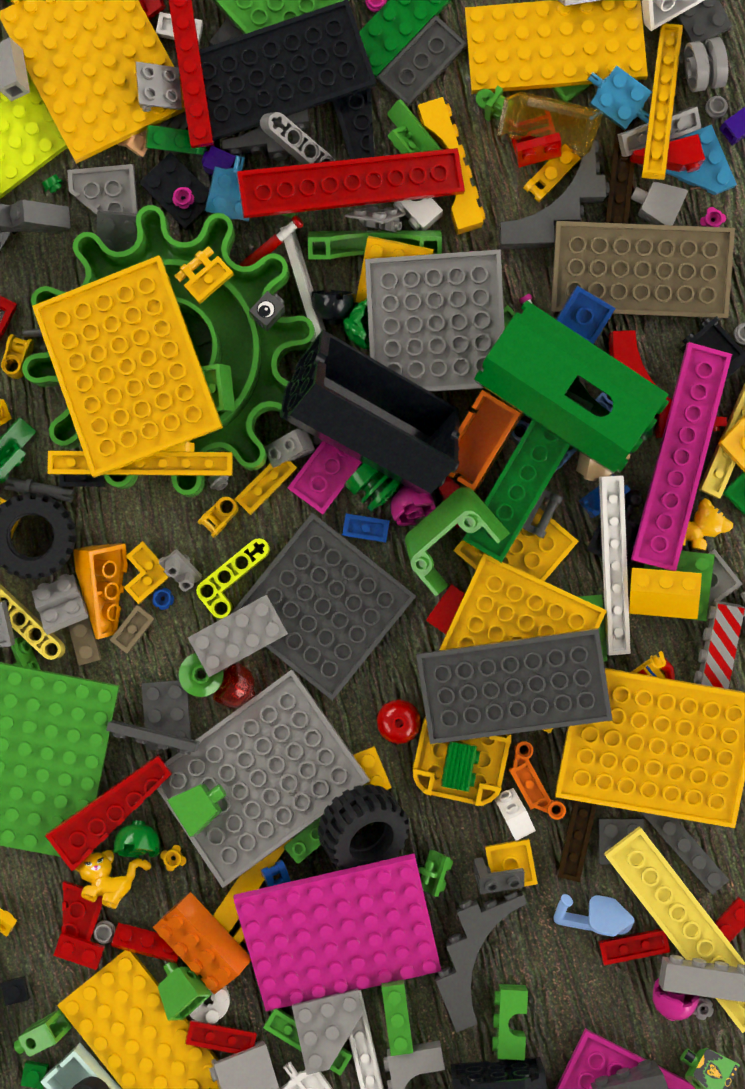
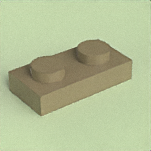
M136 605L111 637L110 641L129 654L156 618L141 606Z
M90 618L68 626L78 665L81 666L102 660Z

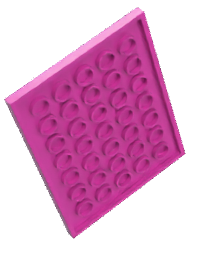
M415 853L234 895V903L266 1012L312 999L344 993L349 990L367 989L382 985L381 983L406 980L441 971Z

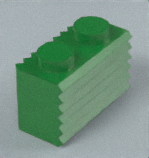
M458 741L448 743L441 781L442 787L468 792L469 786L474 787L476 773H472L474 764L478 765L480 751L476 750V745Z

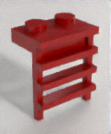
M548 107L544 108L545 116L513 125L510 117L506 118L508 132L519 168L561 157V137L559 132H555ZM548 124L549 126L546 128H542L539 130L531 131L516 136L514 134L516 132H520L523 130L531 129Z

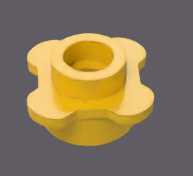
M174 845L168 851L163 850L160 854L168 871H173L179 865L184 866L187 861L186 857L182 855L179 845Z

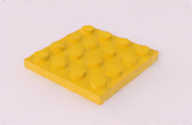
M540 507L531 523L535 527L538 526L544 513ZM551 518L545 530L546 535L544 539L521 529L502 562L545 581L579 541ZM463 539L453 550L475 570L483 554H486L463 541Z

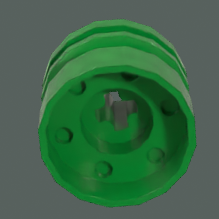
M363 463L346 481L344 486L354 495L364 490L366 494L361 502L364 504L372 498L373 501L367 507L372 512L384 505L397 492L401 483L395 480L391 481L390 477Z

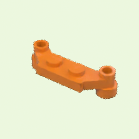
M528 741L518 742L515 746L513 766L509 771L530 810L536 808L546 812L555 820L563 818L566 814L564 804L549 798L529 760L533 755V746ZM525 745L527 750L521 753L520 747ZM553 806H559L558 811L552 812Z

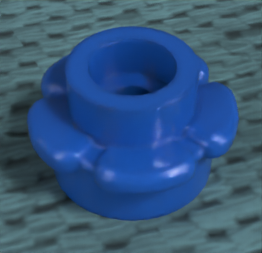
M163 588L154 591L152 603L155 607L165 610L169 608V605L173 604L174 596L171 595L169 589Z

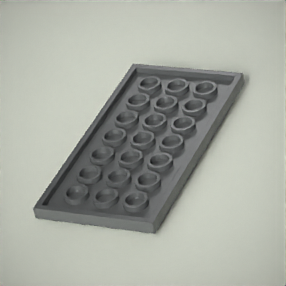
M599 628L416 654L430 744L612 721Z

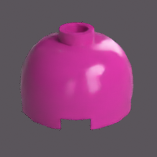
M402 486L395 493L390 503L393 520L399 526L416 524V519L423 516L426 517L436 508L431 494L417 493L406 486Z
M658 978L654 984L652 1000L656 1010L668 1020L675 1021L687 1019L695 1012L699 996L663 991L659 985Z

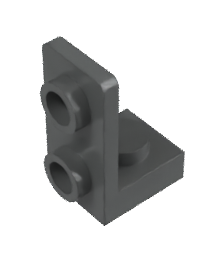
M483 857L474 859V877L480 894L524 887L525 872L523 868L491 873L490 867L485 866Z

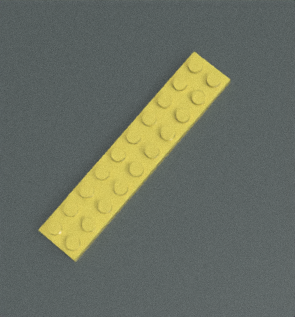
M640 826L604 853L685 960L700 958L705 960L706 963L715 964V961H722L734 967H737L738 964L745 965L741 956ZM716 998L740 1031L744 1033L745 1002Z

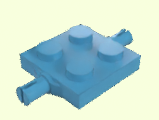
M615 66L610 75L604 80L592 72L587 80L598 88L596 95L589 105L623 130H626L631 121L636 117L646 124L649 122V114L643 108L645 101L652 91L618 66Z
M236 155L233 168L224 169L215 166L205 208L206 212L222 213L232 220L240 219L249 222L250 218H243L237 171H242L245 157Z

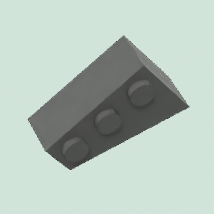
M643 1060L636 1067L619 1069L612 1076H600L595 1079V1082L590 1083L592 1089H669L664 1075L655 1060Z

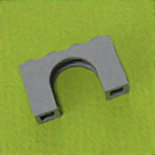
M9 37L0 42V92L12 102L30 93L23 49Z
M440 1040L413 1045V1053L391 1056L390 1049H387V1057L383 1058L385 1072L390 1071L391 1080H387L388 1089H405L407 1083L419 1074L445 1070Z

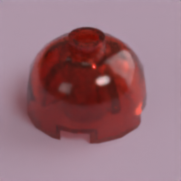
M237 662V665H231L224 672L220 689L213 693V700L228 708L240 707L245 702L251 700L255 695V680L251 671L239 662Z

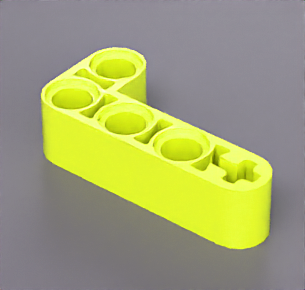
M264 539L252 540L198 585L196 590L198 597L215 617L224 618L233 611L231 602L223 592L269 555L270 546ZM256 544H264V553L261 554L258 552L255 555H253V557L256 558V560L253 562L252 558L248 554H246V552L249 550V552L252 554L254 551H256ZM240 557H246L248 560V565L244 569L237 567V560ZM223 571H228L231 575L230 581L227 583L220 581L219 576ZM206 585H210L213 588V594L208 598L202 593ZM220 602H224L227 605V612L223 615L216 611V607Z

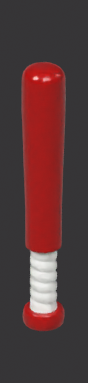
M294 215L292 221L278 232V234L275 233L238 265L243 267L251 266L264 256L272 253L283 243V240L295 229L304 226L303 221L297 215Z

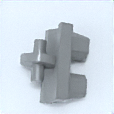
M177 549L170 555L159 559V564L165 569L164 573L168 577L174 578L179 583L178 587L183 592L191 589L194 583L202 579V574L190 563L189 556L186 554L182 555Z

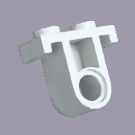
M514 788L503 791L494 799L515 841L536 831Z

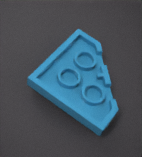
M712 124L674 139L677 140L698 134L705 161L700 166V169L694 172L687 173L686 170L677 172L666 169L665 175L669 174L679 178V181L691 186L696 185L713 195L734 188L737 185Z

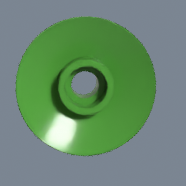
M194 653L182 662L179 668V681L183 689L190 695L206 697L219 689L224 673L222 670L211 677H208L206 673L205 678H198V672L200 670L205 671L197 654Z

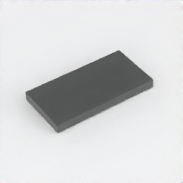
M435 15L376 77V80L397 100L401 99L410 108L465 50L467 43Z

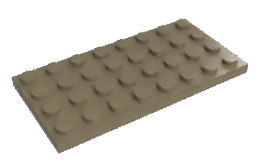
M556 221L551 311L561 312L576 285L615 307L616 309L613 314L709 318L717 316L718 318H728L735 228Z

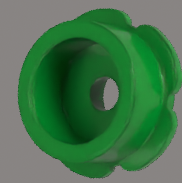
M57 174L42 182L45 188L44 192L50 191L52 194L62 188L60 184L62 179H59Z

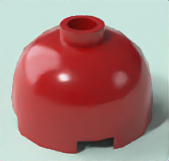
M402 699L391 700L385 703L379 710L376 719L377 729L381 736L394 744H403L411 741L418 734L421 726L420 714L416 707L409 701Z

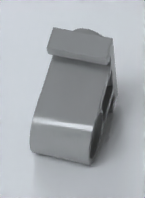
M295 429L264 447L272 468L280 466L284 462L302 458L315 451L308 432L305 430L301 431L300 429Z

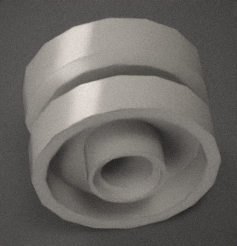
M720 37L707 39L704 45L701 41L686 44L684 50V70L688 87L692 93L704 91L707 86L711 89L726 86L728 80V58L724 42Z

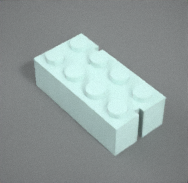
M81 1043L75 1046L41 1080L42 1085L46 1089H72L84 1078L93 1076L103 1080L110 1089H122Z

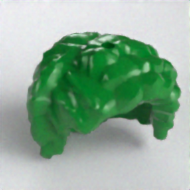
M366 298L353 307L350 317L345 318L343 323L346 335L355 345L363 349H370Z

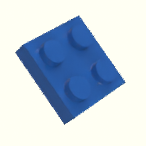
M576 285L556 320L594 344L616 308Z

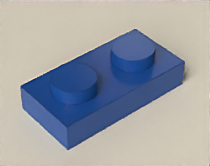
M346 514L342 536L386 543L390 520Z

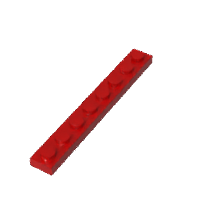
M169 0L191 148L211 146L214 143L192 0Z

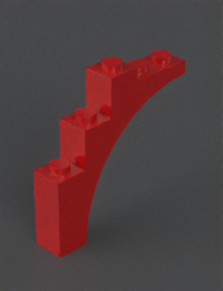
M635 330L610 332L609 355L656 385L642 363L637 348ZM668 396L666 400L669 403L662 413L655 415V419H657L655 423L656 438L663 437L672 399ZM716 416L712 432L720 431V427L727 426V417Z

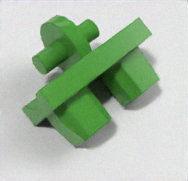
M497 85L495 95L489 89H482L477 93L476 103L480 108L485 109L484 119L490 122L494 117L503 123L510 112L509 106L511 104V100L503 96V88Z
M429 850L425 866L418 869L419 873L422 874L421 883L423 891L428 892L432 896L439 897V893L445 890L446 882L444 877L446 871L451 870L453 864L450 857L435 850Z

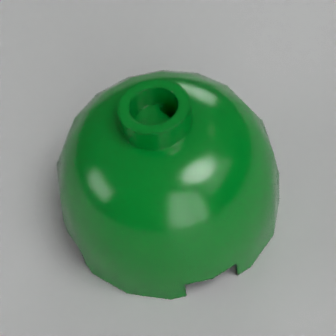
M140 820L132 821V825L123 827L116 835L114 842V853H118V856L139 858V855L149 853L150 858L158 856L160 851L157 832L152 827L146 826L145 821Z

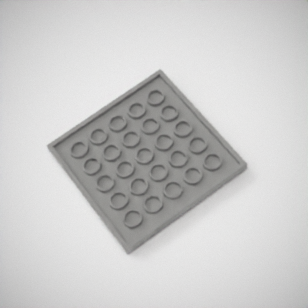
M501 249L365 259L370 357L429 392L484 389L475 382L474 378L479 370L484 371L482 363L505 330Z

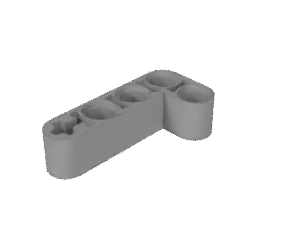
M267 113L261 117V129L300 163H321L322 160L324 162L336 161L282 113ZM289 132H291L293 135V140L291 143L288 141L287 138ZM306 146L309 148L308 157L304 153Z

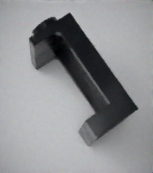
M717 316L712 321L708 317L698 326L701 330L696 335L692 332L682 341L685 345L680 350L684 354L686 345L690 342L732 354L726 376L727 379L745 363V351L717 322L719 320Z

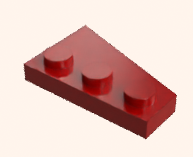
M64 880L62 883V932L91 941L103 907V896H98L95 902L88 901L81 896L83 886Z

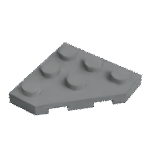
M133 164L67 170L70 194L95 215H97L99 210L138 213L135 168Z
M358 989L292 1004L307 1075L330 1069L361 1018L363 1009Z

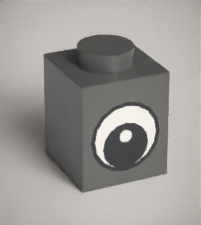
M267 291L249 310L250 317L268 332L285 313V306L283 305L285 302L277 294L274 293L272 295Z

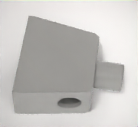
M653 182L648 192L636 187L631 200L642 204L638 216L651 225H673L688 190Z

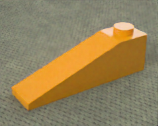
M126 543L91 545L73 549L75 571L95 638L102 639L113 636L118 629L121 610L119 600L120 594L124 592V586H122L124 572L127 573L128 567Z

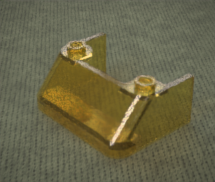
M518 92L504 99L497 135L502 136L508 133L510 138L521 139L522 136L527 135L543 137L559 132L561 143L569 145L568 147L572 149V153L583 157L591 151L602 120L603 111L532 93Z

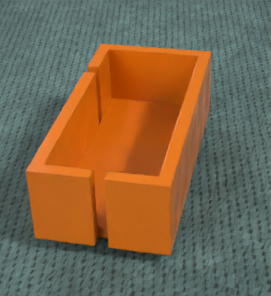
M487 390L480 392L472 406L478 412L469 411L459 427V466L455 472L449 474L452 478L458 477L457 481L473 491L479 489L523 416L521 412Z
M191 892L173 906L153 926L159 936L187 964L190 970L197 976L199 974L202 976L200 980L213 994H216L239 976L251 961L249 954Z

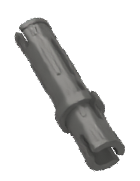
M9 476L5 483H8L5 485V490L24 494L39 493L70 503L74 497L70 496L74 494V489L33 482V479L29 478L22 480Z

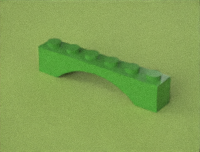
M441 230L308 232V259H334L364 255L368 236L434 249L433 254H442Z

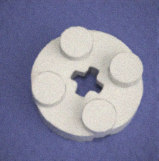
M227 986L223 987L216 994L211 992V1000L214 1002L205 1005L203 1002L189 1014L191 1018L195 1021L214 1024L226 1014L230 1005V994L226 988Z

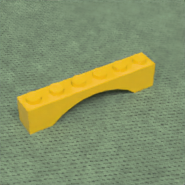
M441 97L418 104L417 113L420 122L443 150L458 148L465 192L464 194L456 195L450 215L456 234L459 235L482 228L483 220L486 219L483 207H479L476 200L479 199L476 186H472L470 178H472L469 165L465 166L463 160L465 158V151L463 145L458 144L456 137H459L456 124L451 123L452 111L449 103L445 104L444 98Z

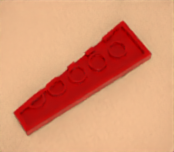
M158 754L46 833L45 837L70 870H75L172 772Z

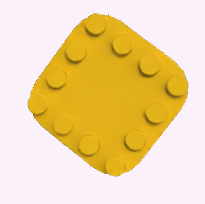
M425 716L413 765V778L416 786L427 795L470 803L475 806H484L492 802L499 796L502 789L501 785L511 744V734L459 740L458 742L476 745V750L480 751L478 765L474 764L472 773H476L474 787L469 786V792L442 787L441 781L449 742L430 744Z

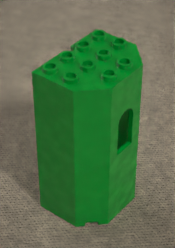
M526 300L521 307L523 313L517 312L486 356L482 363L484 371L479 370L474 378L475 382L612 474L616 471L621 472L629 461L626 459L628 454L636 452L644 441L640 438L643 432L645 434L650 432L657 422L654 416L657 413H662L669 403L666 400L669 394ZM577 375L610 396L613 408L608 415L603 417L596 416L565 396Z

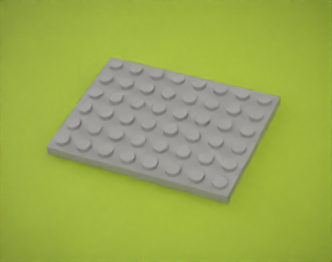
M290 670L196 739L200 741L197 751L191 752L190 755L177 753L166 761L165 764L172 774L157 790L221 887L224 888L324 815L325 808L333 803L332 800L336 796L340 797L343 795L342 792L347 789L349 791L353 790L355 786L360 785L363 787L371 780L294 670ZM200 784H206L209 790L220 784L226 792V796L217 802L222 812L197 836L190 837L167 800Z

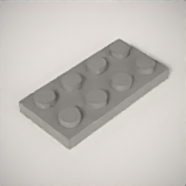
M265 595L188 637V640L208 677H211L286 636L288 632L268 595Z

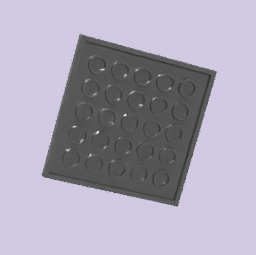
M311 513L231 614L268 595L288 634L265 647L333 701L415 599L416 595L314 513Z

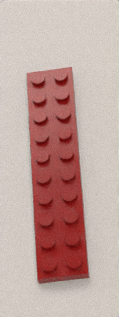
M458 148L237 171L243 218L459 195L465 192Z

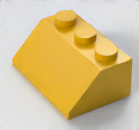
M632 568L629 614L698 619L702 573Z

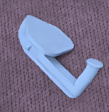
M563 894L553 917L554 922L558 925L593 931L597 934L612 937L628 933L635 921L633 916L616 899L600 895L593 896L590 899L589 916L566 912L567 908L572 906L573 900L569 895Z

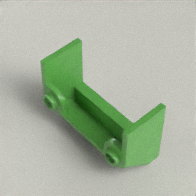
M460 487L409 531L405 537V544L413 571L435 596L445 590L449 584L433 567V558L427 550L456 524L467 533H474L483 526L497 544L510 534L478 495L469 487Z

